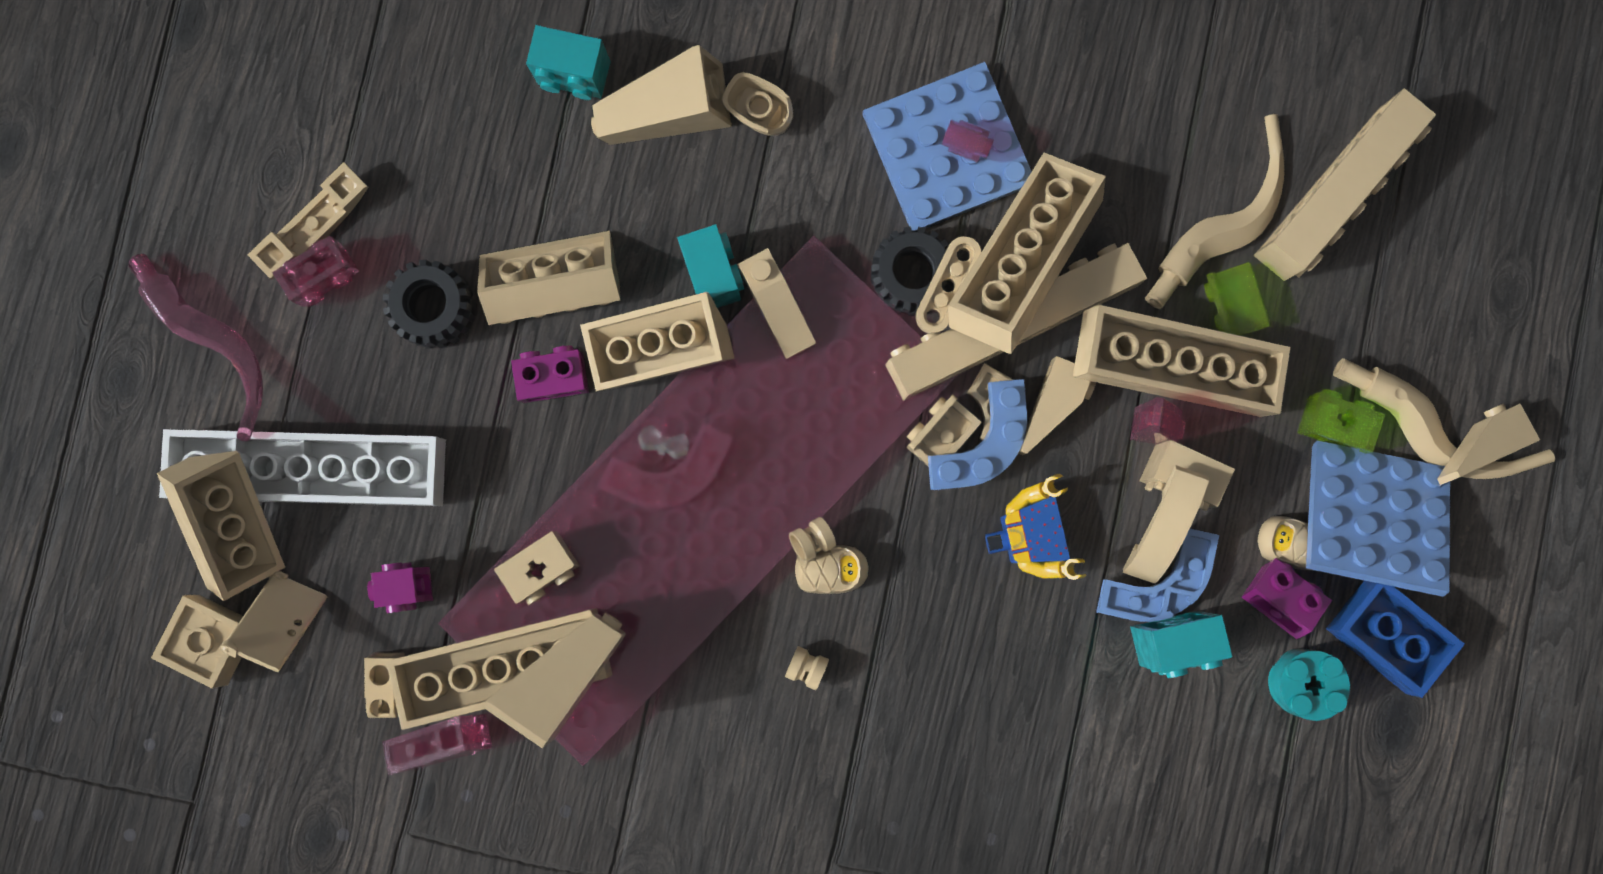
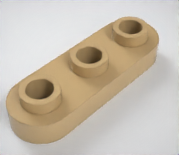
M966 236L958 237L948 246L916 311L917 325L924 332L936 334L943 331L949 325L948 305L981 254V248L974 239ZM959 250H965L968 253L969 259L967 261H960L957 258ZM945 280L951 281L954 285L953 291H944L942 289V282ZM927 312H937L939 320L936 323L929 322L926 317Z

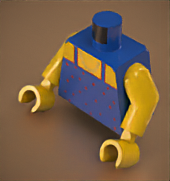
M1061 474L1053 475L1046 479L1045 482H1040L1021 490L1006 506V515L1000 517L1003 530L985 534L989 554L1008 550L1011 563H1017L1023 572L1043 579L1065 578L1067 576L1069 579L1075 580L1086 576V574L1077 575L1074 572V565L1076 563H1083L1085 560L1081 558L1070 559L1056 501V497L1067 492L1068 487L1057 490L1053 484L1055 479L1062 477Z

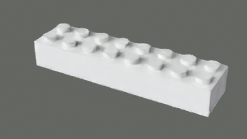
M163 429L161 471L189 457L238 451L258 501L443 506L446 439L436 436ZM160 482L159 498H167Z

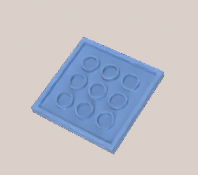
M985 62L863 110V117L909 227L911 226V230H917L918 226L926 229L1021 190L1032 172Z
M1317 440L1312 446L1306 568L1437 596H1445L1449 593L1450 481L1440 485L1437 480L1445 466Z

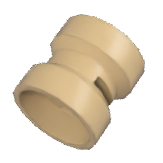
M821 517L812 520L807 528H798L789 533L791 545L797 556L804 563L814 559L816 553L820 551L827 552L836 546L835 537L829 525Z
M797 646L785 677L793 681L799 679L805 682L806 687L817 690L829 659L821 655L814 657L808 653L807 649Z

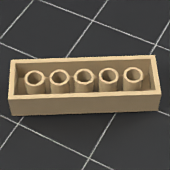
M1405 88L1397 93L1374 113L1254 256L1283 281L1294 275L1299 278L1306 270L1311 271L1323 258L1320 252L1328 244L1332 246L1345 232L1342 227L1350 219L1354 220L1365 209L1367 204L1364 201L1371 194L1375 195L1387 183L1389 179L1385 176L1393 168L1396 170L1409 157L1410 153L1407 150L1414 143L1418 144L1431 131L1432 128L1428 124L1436 114Z
M1043 153L949 303V328L1012 354L1101 205L1106 176Z
M1097 305L1083 311L1073 377L1264 417L1281 413L1290 347Z
M597 608L386 661L401 729L404 730L483 710L482 705L488 698L588 618L598 614ZM609 660L595 681L606 679L613 675Z

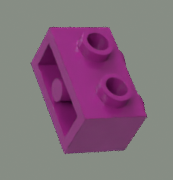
M573 346L553 348L552 354L540 355V351L524 352L520 354V359L511 360L517 401L523 404L589 393L583 353L578 349L574 350ZM570 367L568 373L564 374V370ZM536 373L535 377L531 380V376Z
M1277 558L1261 567L1242 595L1244 600L1295 639H1299L1312 632L1332 601L1323 594L1320 587L1304 580L1295 573L1291 565L1279 561Z
M412 562L381 565L382 572L371 573V580L368 581L367 591L370 601H374V608L386 607V613L416 610L417 602L433 601L430 567L412 568Z

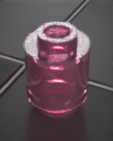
M960 119L959 122L950 121L941 145L948 147V152L978 163L980 157L987 159L994 140L988 138L989 130Z

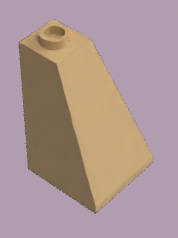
M700 45L691 47L592 105L594 117L591 119V125L594 134L598 139L613 145L731 127L730 113L722 103V97L726 89L723 65Z
M606 612L603 616L599 614L592 615L488 698L482 707L541 748H544L555 740L627 634L620 629L623 624Z

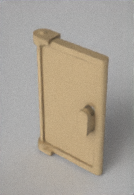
M281 571L272 574L227 640L223 641L220 650L234 658L238 655L275 672H279L328 598L327 595L289 579V575Z

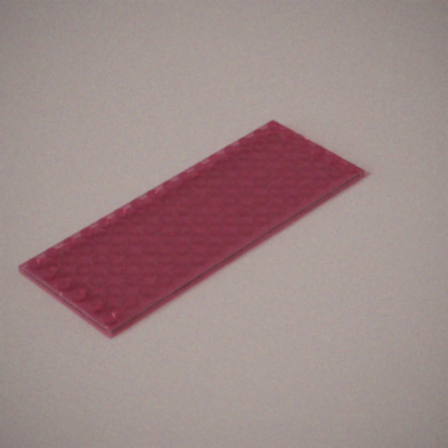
M815 236L788 261L780 272L816 344L786 360L753 298L727 324L735 359L681 372L438 623L457 643L595 608H597L600 616H603L606 612L623 624L620 629L627 634L609 659L613 675L593 682L555 738L582 766L605 745L793 548L789 539V533L798 528L805 529L812 520L818 517L822 518L958 376L956 375L903 401L885 365L892 358L890 354L892 351L905 344H909L910 348L921 344V336ZM551 531H558L580 565L572 570L575 576L560 586H557L555 582L543 589L546 595L531 605H528L526 601L516 604L494 569ZM535 563L536 570L532 572L533 576L544 577L542 571L547 567L545 564Z

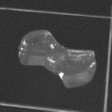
M653 425L644 427L638 437L642 450H657L660 455H665L666 452L674 459L684 457L689 450V441L685 434L668 437L662 435Z

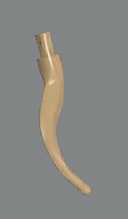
M1278 114L1264 117L1270 160L1265 180L1256 198L1241 211L1206 218L1196 223L1178 240L1158 269L1161 276L1145 297V300L1157 309L1163 308L1177 286H1186L1206 260L1242 248L1254 241L1268 226L1278 207L1284 182V154Z
M1341 359L1337 363L1333 376L1360 389V396L1390 411L1396 418L1409 444L1421 459L1430 464L1447 465L1457 448L1446 436L1437 411L1427 396L1410 383L1378 367L1369 371L1347 359ZM1549 449L1513 461H1494L1461 477L1493 479L1511 476L1555 461V456Z

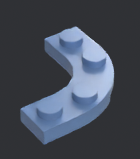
M1024 379L988 383L991 415L988 433L984 440L972 450L962 453L928 456L931 490L969 487L985 483L998 476L1013 462L1021 449L1027 428Z
M1189 529L1178 551L1172 572L1161 583L1150 587H1137L1103 579L1096 612L1128 620L1153 622L1171 618L1183 611L1199 598L1208 584L1213 569L1219 535Z

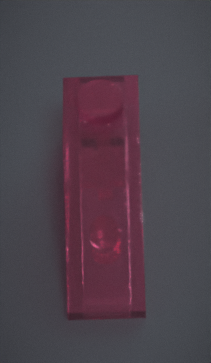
M1159 397L1135 407L1130 440L1151 444H1159L1169 440L1178 443V439L1182 440L1186 426L1185 420L1181 419L1182 410L1166 399Z
M486 714L457 716L382 742L388 775L465 757L492 748Z

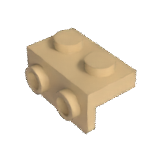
M953 394L948 400L941 397L929 410L933 415L931 420L926 425L919 422L907 436L911 443L906 448L927 466L928 456L956 453L982 423L956 401L958 398Z

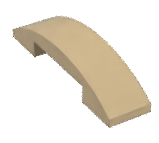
M343 162L320 185L323 190L277 234L271 232L248 254L270 279L273 280L314 250L340 225L365 194L368 186L346 163Z
M1177 465L1175 466L1162 491V500L1139 545L1135 544L1123 568V573L1154 584L1163 576L1179 551L1193 523L1206 492L1209 476Z

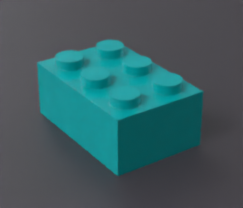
M1193 611L1165 620L1130 626L1139 665L1150 669L1151 672H1158L1159 675H1166L1167 678L1188 674L1187 668L1201 666L1202 670L1223 666V659L1232 658L1223 617L1219 614Z

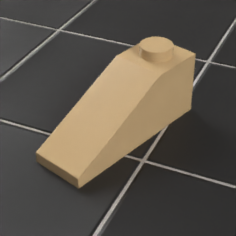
M767 248L739 263V271L786 360L815 345L816 342L769 249Z
M1057 356L1051 360L1027 423L1025 438L1018 454H1027L1083 402L1084 398L1090 399L1096 382L1074 378L1075 363Z
M1503 403L1484 412L1487 419L1472 426L1437 478L1439 484L1442 485L1539 441L1540 439L1522 405L1518 404L1506 409Z

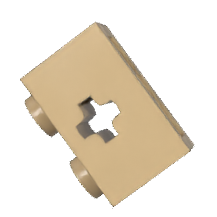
M551 531L494 570L516 604L526 601L528 605H531L546 595L543 589L555 582L557 586H560L573 578L575 574L572 570L580 565L558 531ZM535 563L545 564L547 567L542 571L544 577L533 576L532 572L536 570Z

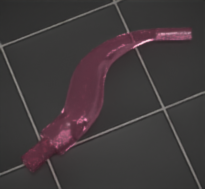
M146 254L133 256L129 260L128 267L141 284L138 289L140 296L155 316L180 337L221 353L236 368L246 394V406L236 437L241 441H249L263 397L262 374L253 350L235 330L188 305L171 279L165 274H158Z

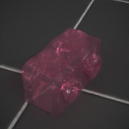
M329 236L314 243L310 249L301 255L287 260L282 267L272 273L291 302L302 307H310L321 302L325 297L323 294L334 287L339 289L349 284L353 280L352 276L358 273L359 270L344 246Z

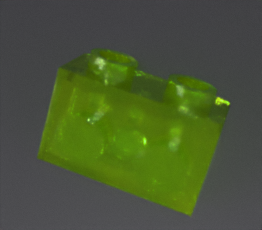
M1251 262L1206 275L1208 283L1204 284V288L1209 302L1215 301L1218 314L1214 315L1218 331L1243 336L1271 327Z

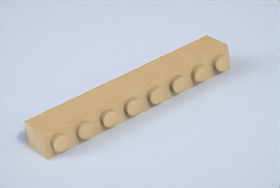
M1115 243L1109 245L1097 253L1098 258L1088 262L1087 258L1080 259L1068 267L1069 272L1061 276L1058 275L1017 345L1083 314L1084 310L1101 305L1143 283L1147 277L1129 243L1117 248ZM949 329L943 333H928L920 338L922 343L910 348L909 344H905L890 353L892 358L888 360L885 366L903 401L1004 351L954 329Z

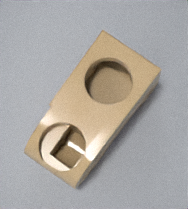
M374 652L364 658L365 698L368 718H398L386 661L404 657V653Z

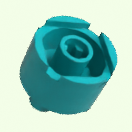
M1297 648L1285 652L1280 656L1281 658L1276 662L1275 666H1272L1268 677L1269 691L1274 701L1286 712L1307 720L1320 721L1331 718L1346 708L1350 693V681L1346 669L1338 658L1321 651ZM1312 679V686H1309V689H1305V683H1309Z

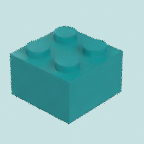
M535 25L526 65L541 89L552 93H559L560 90L572 92V95L577 98L591 100L592 97L602 99L611 61L602 39Z
M715 224L677 237L695 293L709 292L717 308L740 301L739 291L744 290L743 281L737 264L731 266L728 260L734 258L726 232L719 234Z

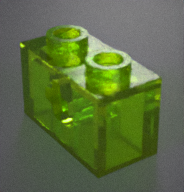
M1323 389L1322 392L1309 395L1297 433L1319 441L1360 449L1359 452L1365 454L1373 453L1385 417L1384 413L1375 411V405L1368 402L1355 400L1354 403L1343 400L1341 393ZM1342 414L1341 420L1346 422L1345 426H1342V421L1337 419L1338 415Z

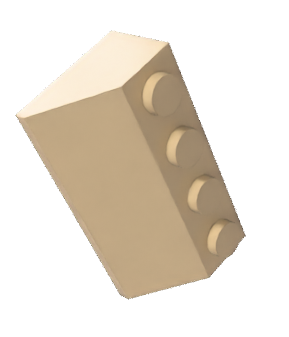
M610 231L480 255L477 293L488 325L497 323L507 324L514 320L529 317L539 318L546 314L575 311L583 307L607 305L620 301L619 277Z
M709 292L580 325L596 391L610 390L735 359L727 325Z
M238 451L189 457L157 473L206 588L220 599L225 601L285 568Z

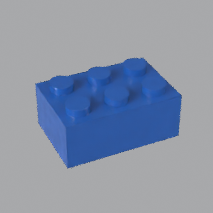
M1365 580L1326 628V630L1405 694L1423 698L1465 644L1394 586Z

